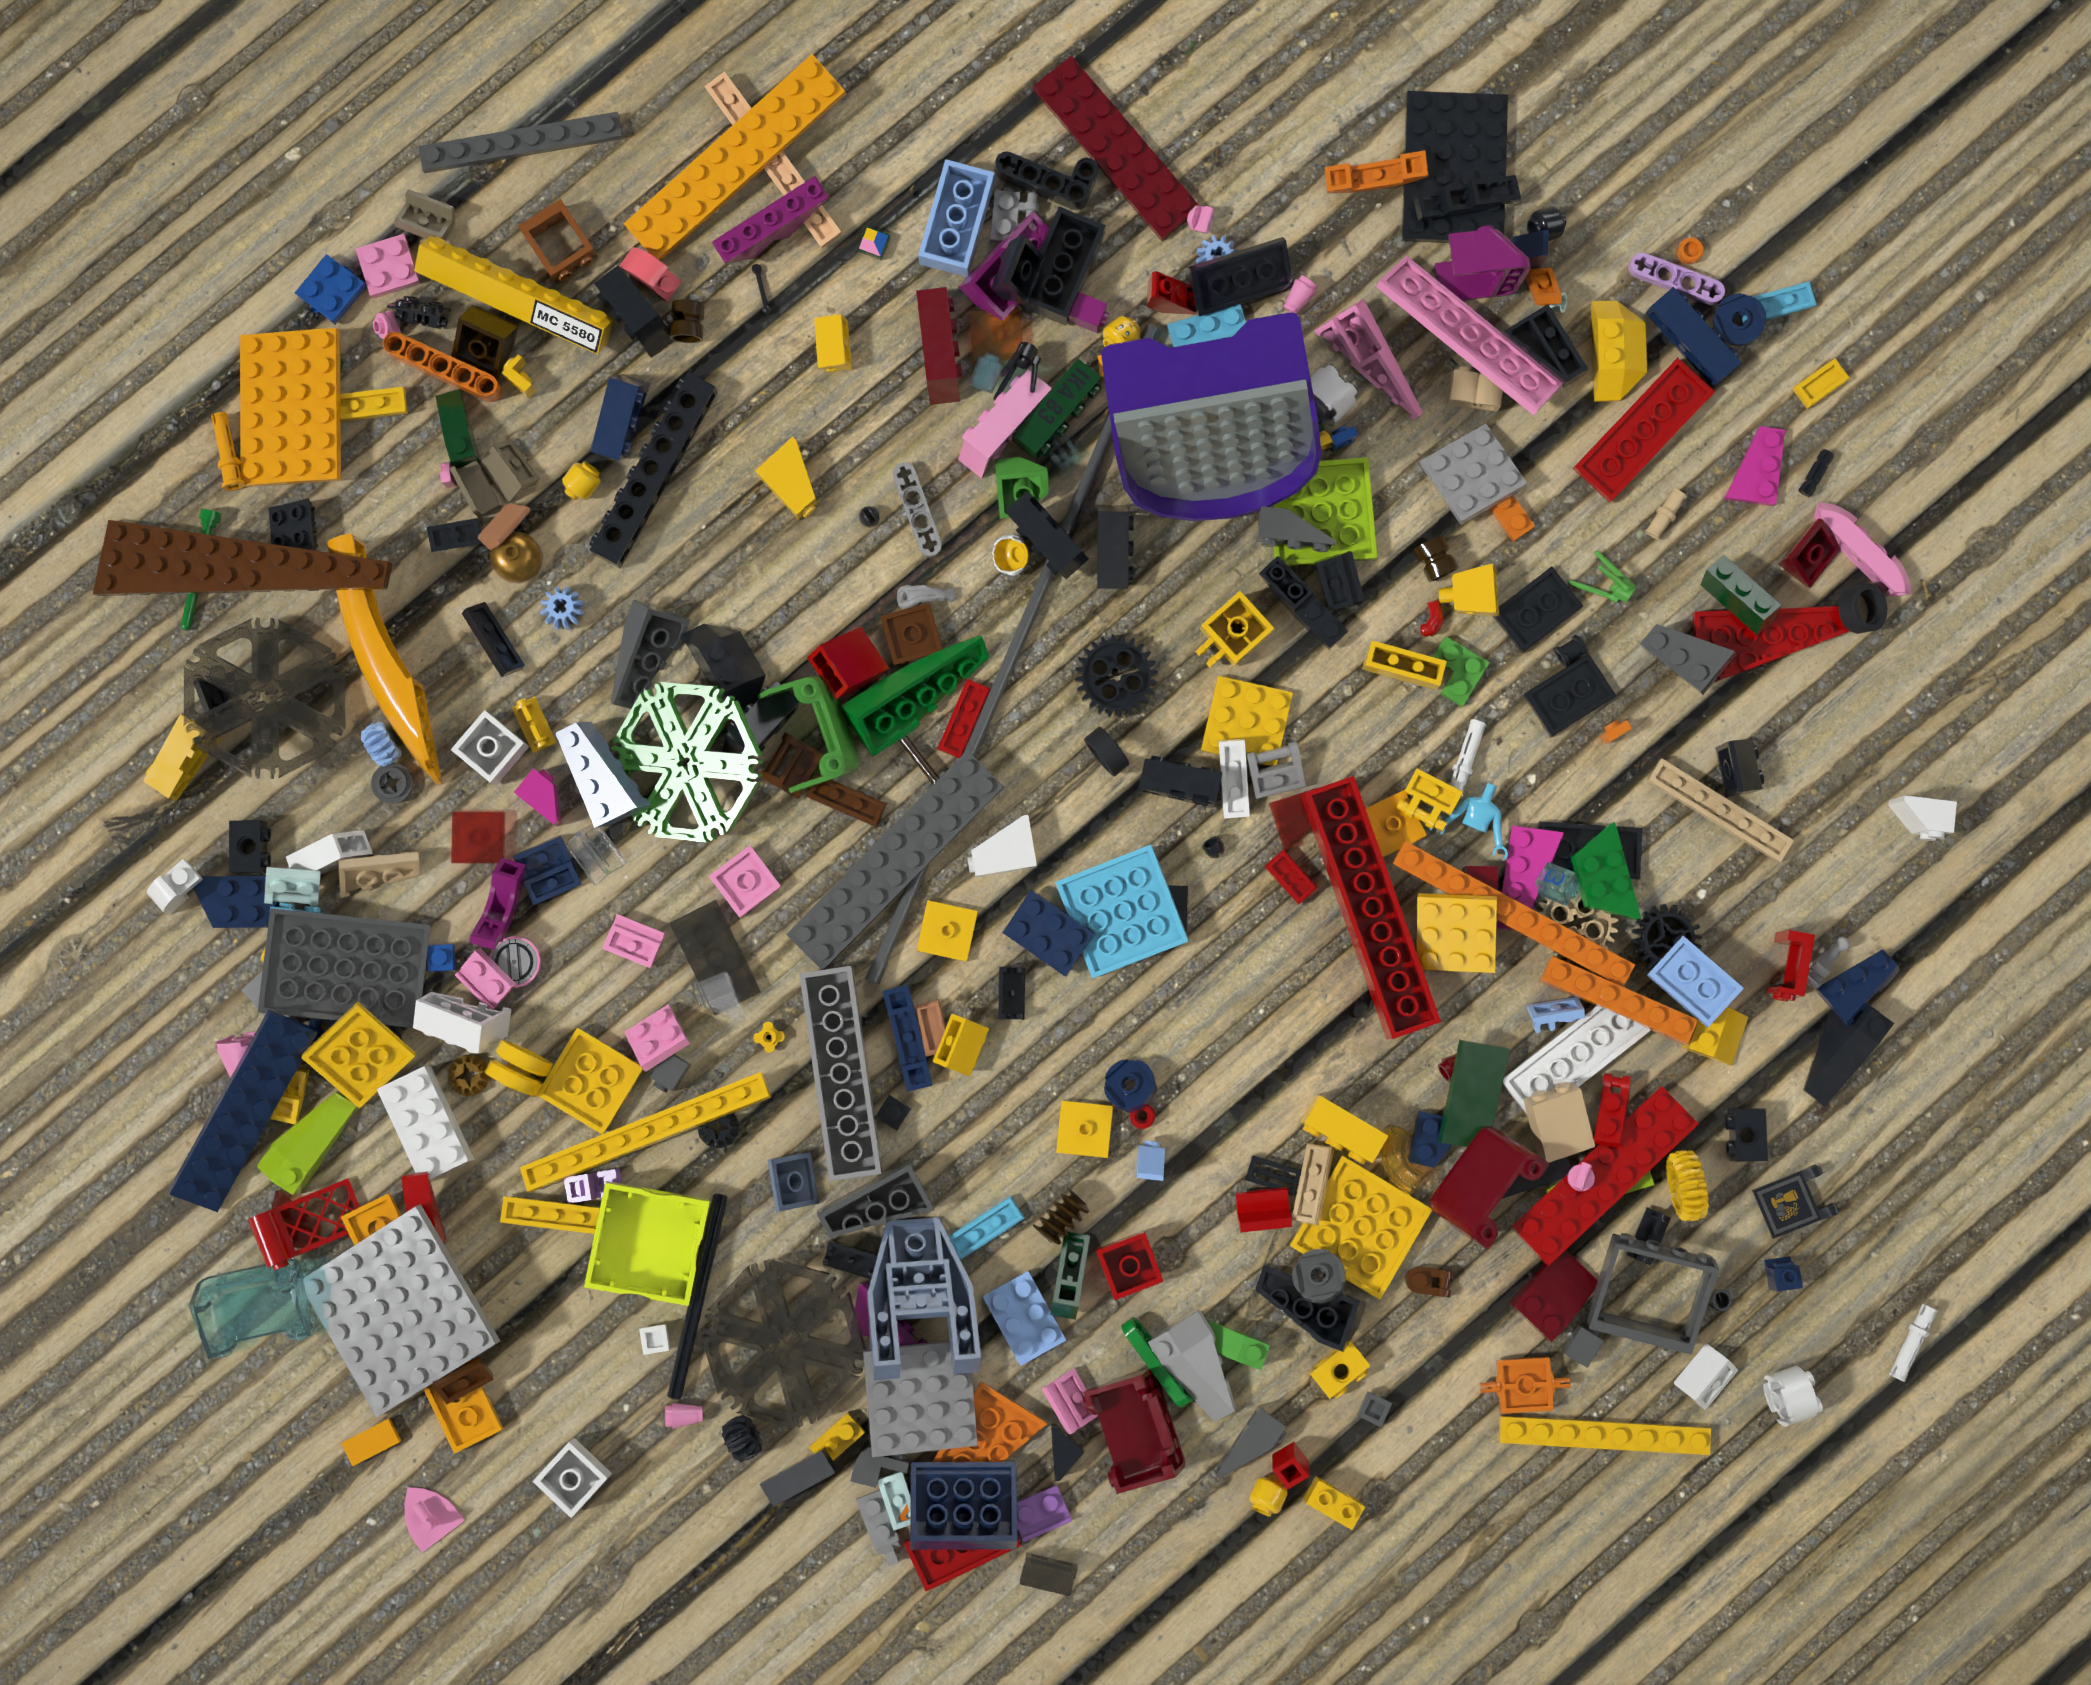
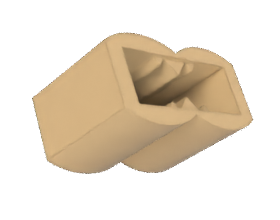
M1459 367L1458 370L1452 372L1447 404L1486 411H1498L1500 409L1503 390L1486 376L1473 372L1474 369L1469 367Z

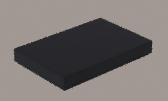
M1551 566L1500 605L1499 616H1493V618L1519 651L1524 653L1581 609L1583 605Z
M1588 653L1524 693L1523 696L1551 738L1615 698L1616 694Z

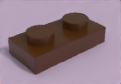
M479 1356L442 1378L433 1381V1387L447 1405L494 1380L493 1373Z

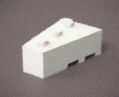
M430 992L416 1000L413 1028L422 1031L427 1036H434L445 1040L447 1044L457 1045L465 1048L470 1053L479 1054L501 1039L508 1037L511 1009L503 1007L502 1011L488 1009L487 1003L479 1002L478 1006L464 1004L463 998Z

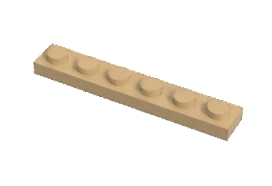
M1662 758L1659 759L1646 780L1777 863L1783 860L1794 842L1790 837Z

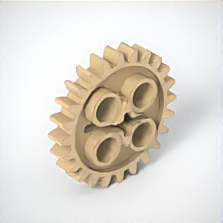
M1575 880L1570 881L1569 888L1564 882L1560 883V891L1556 887L1550 888L1552 896L1546 893L1542 895L1546 903L1538 902L1536 904L1542 909L1538 913L1559 924L1596 914V919L1578 924L1577 927H1568V929L1609 950L1605 942L1613 943L1615 941L1609 935L1610 933L1618 932L1617 929L1611 927V924L1618 922V919L1611 918L1610 914L1602 910L1589 909L1587 913L1580 912L1578 902L1582 898ZM1556 907L1561 908L1565 913L1562 921H1557L1553 916V911ZM1589 924H1593L1597 928L1595 938L1589 937L1586 933V928ZM1548 948L1546 954H1551L1554 951ZM1556 953L1555 957L1561 959L1562 955ZM1564 957L1565 962H1571V960Z

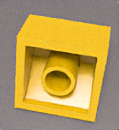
M1726 1007L1708 1028L1698 1020L1689 1043L1683 1045L1682 1049L1732 1066L1748 1017L1730 1007Z

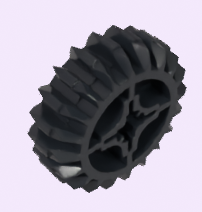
M1666 904L1660 906V911L1656 906L1651 907V914L1647 911L1642 913L1645 921L1641 919L1635 921L1641 928L1632 929V933L1638 935V938L1632 939L1631 943L1639 944V948L1634 949L1633 952L1634 954L1642 952L1643 955L1639 958L1640 963L1649 960L1647 969H1652L1661 960L1651 949L1661 948L1667 954L1682 936L1698 949L1702 948V945L1695 943V940L1702 939V934L1695 935L1694 930L1700 928V925L1690 924L1695 919L1693 915L1684 918L1687 912L1686 909H1681L1677 914V905H1671L1669 911ZM1662 918L1674 920L1682 929L1676 931L1670 929ZM1655 922L1656 936L1648 942V931ZM1677 934V936L1672 937L1671 940L1668 941V943L1656 944L1658 941H1661L1662 938L1665 937V935L1671 936Z

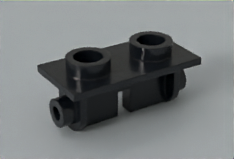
M1646 1207L1634 1237L1645 1242L1647 1240H1654L1661 1243L1671 1218ZM1627 1252V1256L1647 1265H1652L1654 1258Z

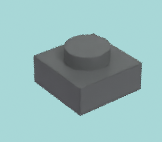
M1367 1391L1356 1415L1382 1427L1392 1403Z

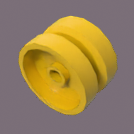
M501 1039L495 1051L499 1057L508 1063L500 1060H490L485 1073L512 1090L537 1097L543 1085L539 1079L530 1075V1073L541 1077L548 1076L553 1063L524 1047Z

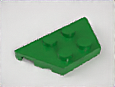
M1613 822L1605 826L1597 836L1593 837L1582 849L1571 856L1585 908L1602 910L1611 915L1625 916L1629 920L1634 921L1641 919L1616 823Z

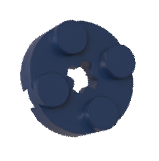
M1742 293L1733 294L1722 300L1716 309L1714 328L1728 345H1748L1758 339L1764 331L1766 312L1762 303L1756 298ZM1737 313L1747 317L1743 326L1734 325L1732 322L1736 319L1735 315Z
M1120 1060L1113 1064L1106 1073L1105 1095L1113 1106L1125 1112L1132 1113L1145 1107L1157 1092L1156 1079L1152 1070L1140 1060ZM1127 1080L1131 1082L1136 1080L1133 1090H1124Z

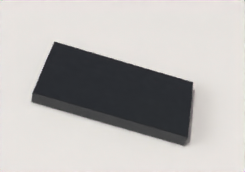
M1284 237L1188 267L1196 314L1199 317L1293 286L1287 242Z
M1539 821L1538 829L1565 833L1556 851L1553 863L1549 868V871L1551 869L1554 870L1550 874L1576 876L1571 856L1582 849L1593 837L1597 836L1605 826ZM1616 826L1630 878L1639 880L1643 828Z

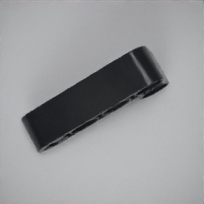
M1002 152L995 160L996 175L1000 180L1028 192L1036 193L1040 197L1072 210H1081L1086 206L1098 177L1097 163L1088 157L1078 160L1071 177L1012 152ZM1007 164H1011V167H1007L1006 170L1002 168V166L1005 167ZM1087 168L1093 174L1086 177L1081 175L1080 171ZM1028 172L1036 174V178L1033 180H1027L1023 176ZM1057 182L1060 187L1051 190L1047 187V184ZM1074 191H1079L1083 194V197L1073 199L1070 194Z

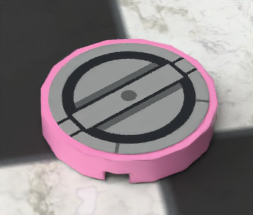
M511 936L505 938L503 942L499 941L495 950H492L489 955L516 983L514 988L530 984L541 970L542 959L538 948L531 941L523 937Z

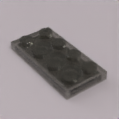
M717 900L670 922L671 928L715 1016L762 993Z

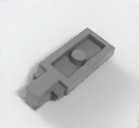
M880 1489L856 1498L877 1554L884 1553L888 1566L899 1563L896 1548L900 1547V1538L897 1530L893 1531Z

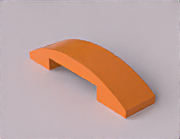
M1426 151L1400 154V158L1354 166L1346 163L1325 167L1327 193L1372 191L1399 186L1429 177Z

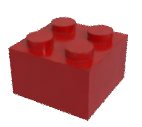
M1144 1230L1095 1249L1114 1300L1164 1282Z

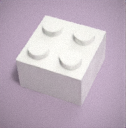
M484 710L451 750L486 780L497 786L530 746Z
M573 1438L534 1479L533 1483L572 1518L612 1473Z

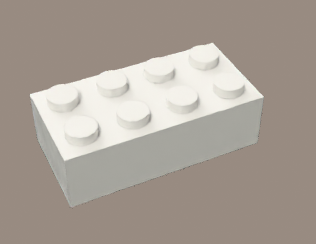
M431 1066L421 1067L377 1089L415 1173L428 1171L430 1181L475 1160Z

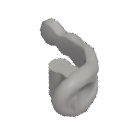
M926 585L901 586L897 591V603L901 609L918 606L924 601L932 602L938 600L942 602L947 600L948 602H953L956 599V593L952 588L944 591L940 588Z
M1839 937L1835 944L1830 945L1828 950L1821 953L1816 960L1810 963L1807 983L1811 987L1818 989L1821 986L1823 980L1829 975L1832 964L1839 957L1840 952L1850 947V942L1847 938Z

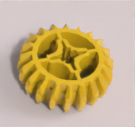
M1681 1150L1669 1154L1666 1160V1175L1676 1214L1684 1221H1696L1705 1218L1708 1213L1709 1197L1699 1157L1690 1150Z

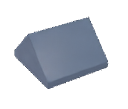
M811 1152L768 1160L776 1212L819 1204Z

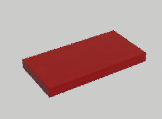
M1017 1536V1547H1016V1548H1018V1547L1021 1546V1543H1020V1541H1019L1018 1536ZM910 1539L904 1542V1546L925 1591H929L1014 1550H910Z

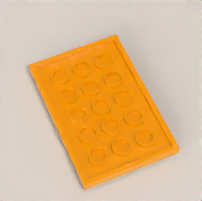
M325 328L240 335L241 478L245 481V487L341 481L339 329Z

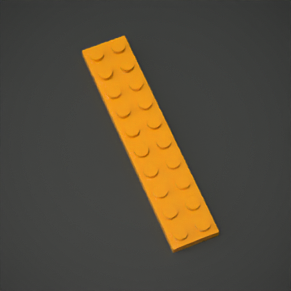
M811 54L632 215L624 225L649 254L659 261L663 260L847 94L846 91L816 57Z
M388 1193L341 1216L354 1245L400 1217L401 1213L391 1193ZM433 1383L423 1389L454 1454L504 1429L484 1386L447 1405L434 1389Z

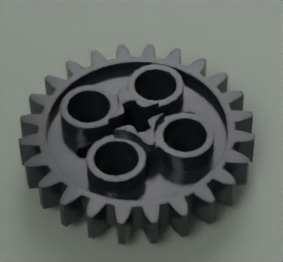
M1112 634L1110 642L1101 637V645L1094 641L1091 643L1093 651L1084 649L1087 658H1078L1083 667L1075 668L1077 673L1082 674V676L1075 678V682L1082 683L1077 688V692L1086 693L1082 697L1083 702L1091 700L1089 709L1094 708L1096 705L1099 707L1098 715L1107 710L1108 718L1112 716L1113 711L1117 712L1118 718H1121L1122 711H1126L1131 716V708L1134 707L1136 710L1141 711L1140 702L1149 703L1146 694L1154 695L1155 693L1149 686H1156L1158 683L1156 680L1151 679V677L1158 675V671L1150 669L1156 664V661L1147 660L1151 655L1150 651L1141 652L1144 646L1143 643L1137 647L1134 646L1135 638L1126 643L1125 635L1121 636L1120 641H1116L1114 634ZM1121 654H1126L1131 658V663L1127 666H1121L1117 662V657ZM1096 663H1103L1107 667V671L1103 675H1098L1094 673L1093 666ZM1131 668H1138V671L1122 675L1120 678V682H1116L1115 679H1111L1102 683L1101 685H1095V682L1098 680H1104L1112 677L1113 671H1116L1117 674H1121L1130 670ZM1129 678H1136L1140 683V687L1136 690H1130L1125 682ZM1105 687H1112L1116 691V695L1112 699H1106L1101 691Z

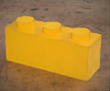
M1372 640L1368 645L1362 670L1437 690L1441 685L1447 661Z

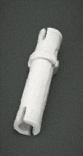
M1474 719L1470 720L1457 764H1454L1452 768L1454 773L1450 785L1463 792L1468 777L1472 776L1473 770L1471 768L1486 727L1484 722Z
M1925 1304L1921 1305L1916 1319L1908 1327L1910 1331L1889 1375L1905 1382L1925 1337L1928 1338L1930 1335L1928 1331L1938 1313L1937 1310Z

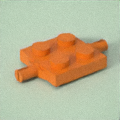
M1548 1356L1496 1360L1497 1376L1495 1382H1480L1481 1394L1496 1392L1499 1398L1501 1414L1554 1411L1553 1395L1555 1389L1571 1387L1570 1383H1563L1570 1382V1377L1554 1378L1551 1372L1550 1357Z

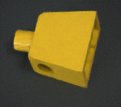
M1493 564L1455 573L1452 575L1453 587L1439 588L1440 603L1454 602V609L1459 614L1499 616L1496 567Z

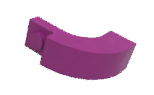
M505 858L499 860L492 872L491 887L486 906L470 934L469 943L495 950L499 941L503 942L512 923L521 895L526 868L525 864Z

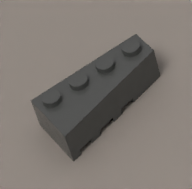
M910 1160L818 1209L817 1216L829 1238L862 1230L866 1227L885 1224L889 1221L912 1217L923 1212H931L935 1209Z

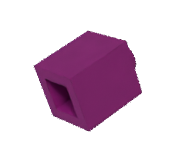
M1079 292L1069 314V322L1097 333L1100 326L1105 327L1110 313L1106 312L1107 303Z

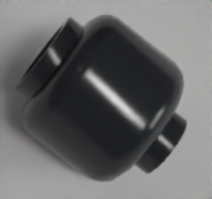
M1553 206L1537 210L1529 217L1527 231L1528 233L1549 230L1548 241L1560 238L1565 230L1566 217L1558 208Z

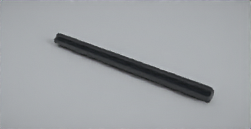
M720 1193L713 1195L690 1302L687 1307L667 1396L675 1400L682 1398L728 1199L726 1195Z

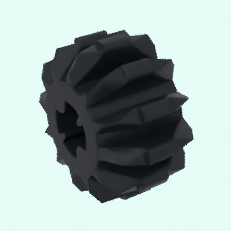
M745 1415L736 1416L722 1426L724 1445L727 1446L728 1452L732 1454L735 1460L740 1462L748 1461L762 1451L760 1432H758L756 1425L752 1423L749 1417Z

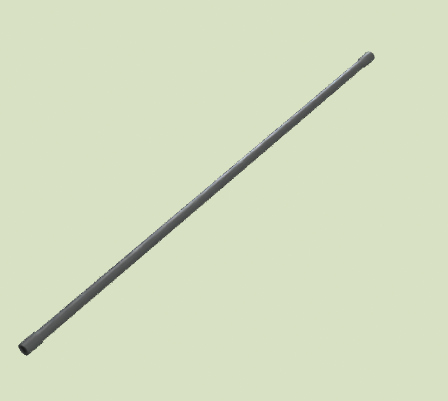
M1147 324L1140 339L1151 338L1156 341L1160 330ZM1110 414L1062 522L1061 527L1069 537L1072 534L1112 441ZM1048 559L1044 564L964 753L968 750L974 757L978 753L1054 576L1053 572L1046 566L1049 562ZM929 865L905 888L878 953L874 957L865 977L866 980L878 985L880 984L887 968L889 957Z

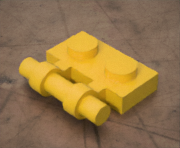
M1416 769L1405 789V793L1413 797L1411 802L1408 803L1401 799L1396 808L1405 812V816L1411 819L1415 817L1425 822V826L1431 829L1434 827L1443 832L1447 822L1439 819L1441 812L1452 815L1463 795V791ZM1421 801L1434 807L1431 814L1418 808Z

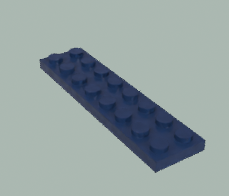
M268 1009L169 1187V1195L215 1212L219 1211L302 1062V1054L310 1047L318 1032L315 1028Z

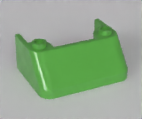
M819 675L776 686L757 695L760 700L793 689L798 701L804 704L812 703L828 750V753L824 754L819 761L822 777L788 788L790 793L851 774L858 769L860 764L859 755L840 699H834Z

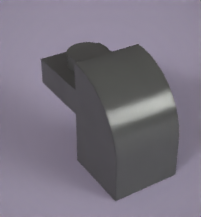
M870 1444L859 1454L850 1482L876 1488L882 1467L907 1473L910 1459L905 1458L906 1454L872 1457Z

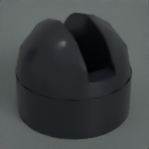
M866 506L861 509L859 519L863 526L871 528L878 524L880 515L876 508ZM867 510L874 518V520L871 522L864 513Z
M1213 836L1203 843L1202 849L1206 855L1214 859L1219 858V853L1224 854L1225 846L1219 836Z
M1714 1290L1711 1293L1708 1304L1716 1311H1725L1731 1305V1296L1725 1290Z

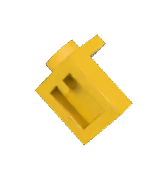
M518 354L515 358L512 357L505 363L502 374L507 381L530 398L536 390L531 384L533 380L525 372L521 371L526 362Z

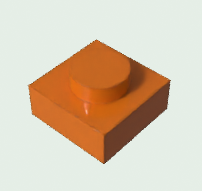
M1616 720L1604 727L1606 733L1600 737L1606 745L1631 730L1632 727L1627 720L1621 724Z

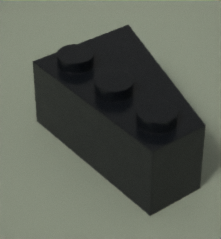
M616 266L594 283L599 291L596 296L605 308L610 305L612 310L609 312L618 324L624 323V331L632 341L636 338L650 358L673 342L670 339V331L659 314L619 266Z
M1548 304L1503 332L1507 338L1563 382V388L1586 375L1588 367Z
M1028 490L1005 510L1006 514L1018 526L1015 529L1025 541L1029 538L1034 544L1031 546V549L1040 558L1045 556L1049 562L1046 566L1055 576L1060 573L1067 580L1089 560L1085 553Z
M1097 505V589H1128V582H1133V566H1128V556H1133L1134 543L1129 541V531H1134V515H1129L1127 505Z
M776 681L771 687L767 685L760 693L781 684ZM789 691L760 699L754 705L750 703L743 710L761 752L766 748L764 746L774 734L777 735L798 709L800 701ZM733 721L725 730L726 737L722 752L742 753L745 749V743L735 721Z
M1151 756L1150 759L1145 758L1138 791L1213 808L1216 804L1223 772L1207 767H1191V764L1176 761V764L1166 762L1165 758Z

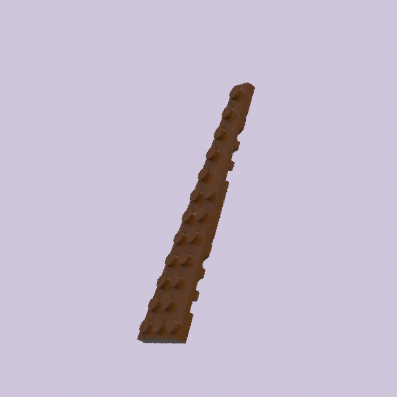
M108 520L93 595L127 596V594L171 595L174 593L212 594L271 591L292 592L295 590L319 591L327 589H388L392 563Z

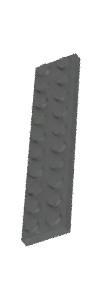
M967 750L786 935L821 970H826L1005 786Z

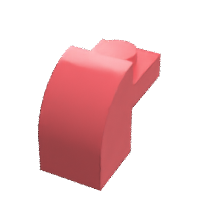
M632 247L619 266L635 282L647 286L666 302L669 301L682 282L667 269L665 264L639 248Z

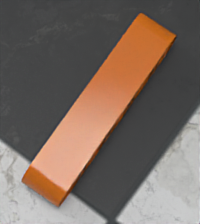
M390 332L383 339L382 343L385 351L393 359L486 402H495L502 395L501 385L491 374L398 332ZM402 342L399 350L392 351L394 343ZM419 352H425L423 360L415 361V356ZM441 363H448V367L445 371H437L438 366ZM471 373L469 381L460 382L463 374ZM493 383V390L489 393H484V386Z

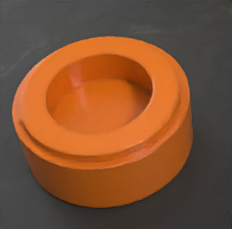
M1694 237L1685 238L1677 247L1678 259L1688 265L1698 262L1704 253L1703 244Z

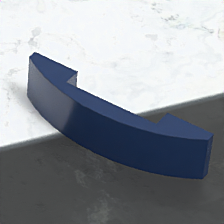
M903 985L883 990L907 1092L933 1086L909 986Z

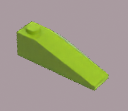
M333 1093L274 1141L257 1167L270 1181L290 1194H302L357 1109V1106L340 1093Z

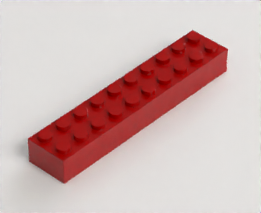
M1351 776L1301 794L1300 797L1386 1040L1395 1039L1440 1023L1438 1011L1355 777Z

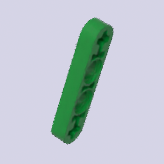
M1135 1317L1123 1323L1121 1327L1124 1335L1175 1404L1183 1408L1194 1399L1160 1363L1148 1344L1152 1337L1142 1323Z

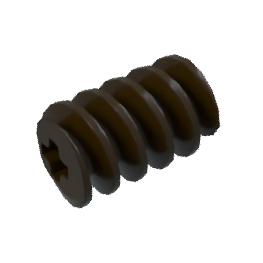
M1069 1187L1067 1189L1070 1192V1196L1063 1193L1060 1194L1063 1203L1053 1202L1056 1211L1046 1210L1049 1219L1040 1217L1039 1220L1042 1226L1032 1225L1049 1242L1058 1245L1062 1243L1058 1236L1059 1234L1065 1237L1069 1235L1065 1227L1075 1228L1072 1219L1081 1221L1082 1217L1079 1212L1082 1211L1087 1214L1090 1212L1086 1203Z

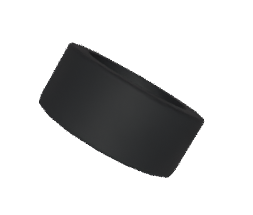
M1871 583L1848 587L1842 592L1839 598L1838 611L1843 625L1850 632L1855 634L1878 630L1884 625L1887 618V602L1882 591L1876 585ZM1860 595L1864 598L1868 608L1866 622L1861 618L1858 611V598Z
M1102 727L1096 728L1084 738V742L1089 750L1112 776L1115 777L1130 765L1123 751Z

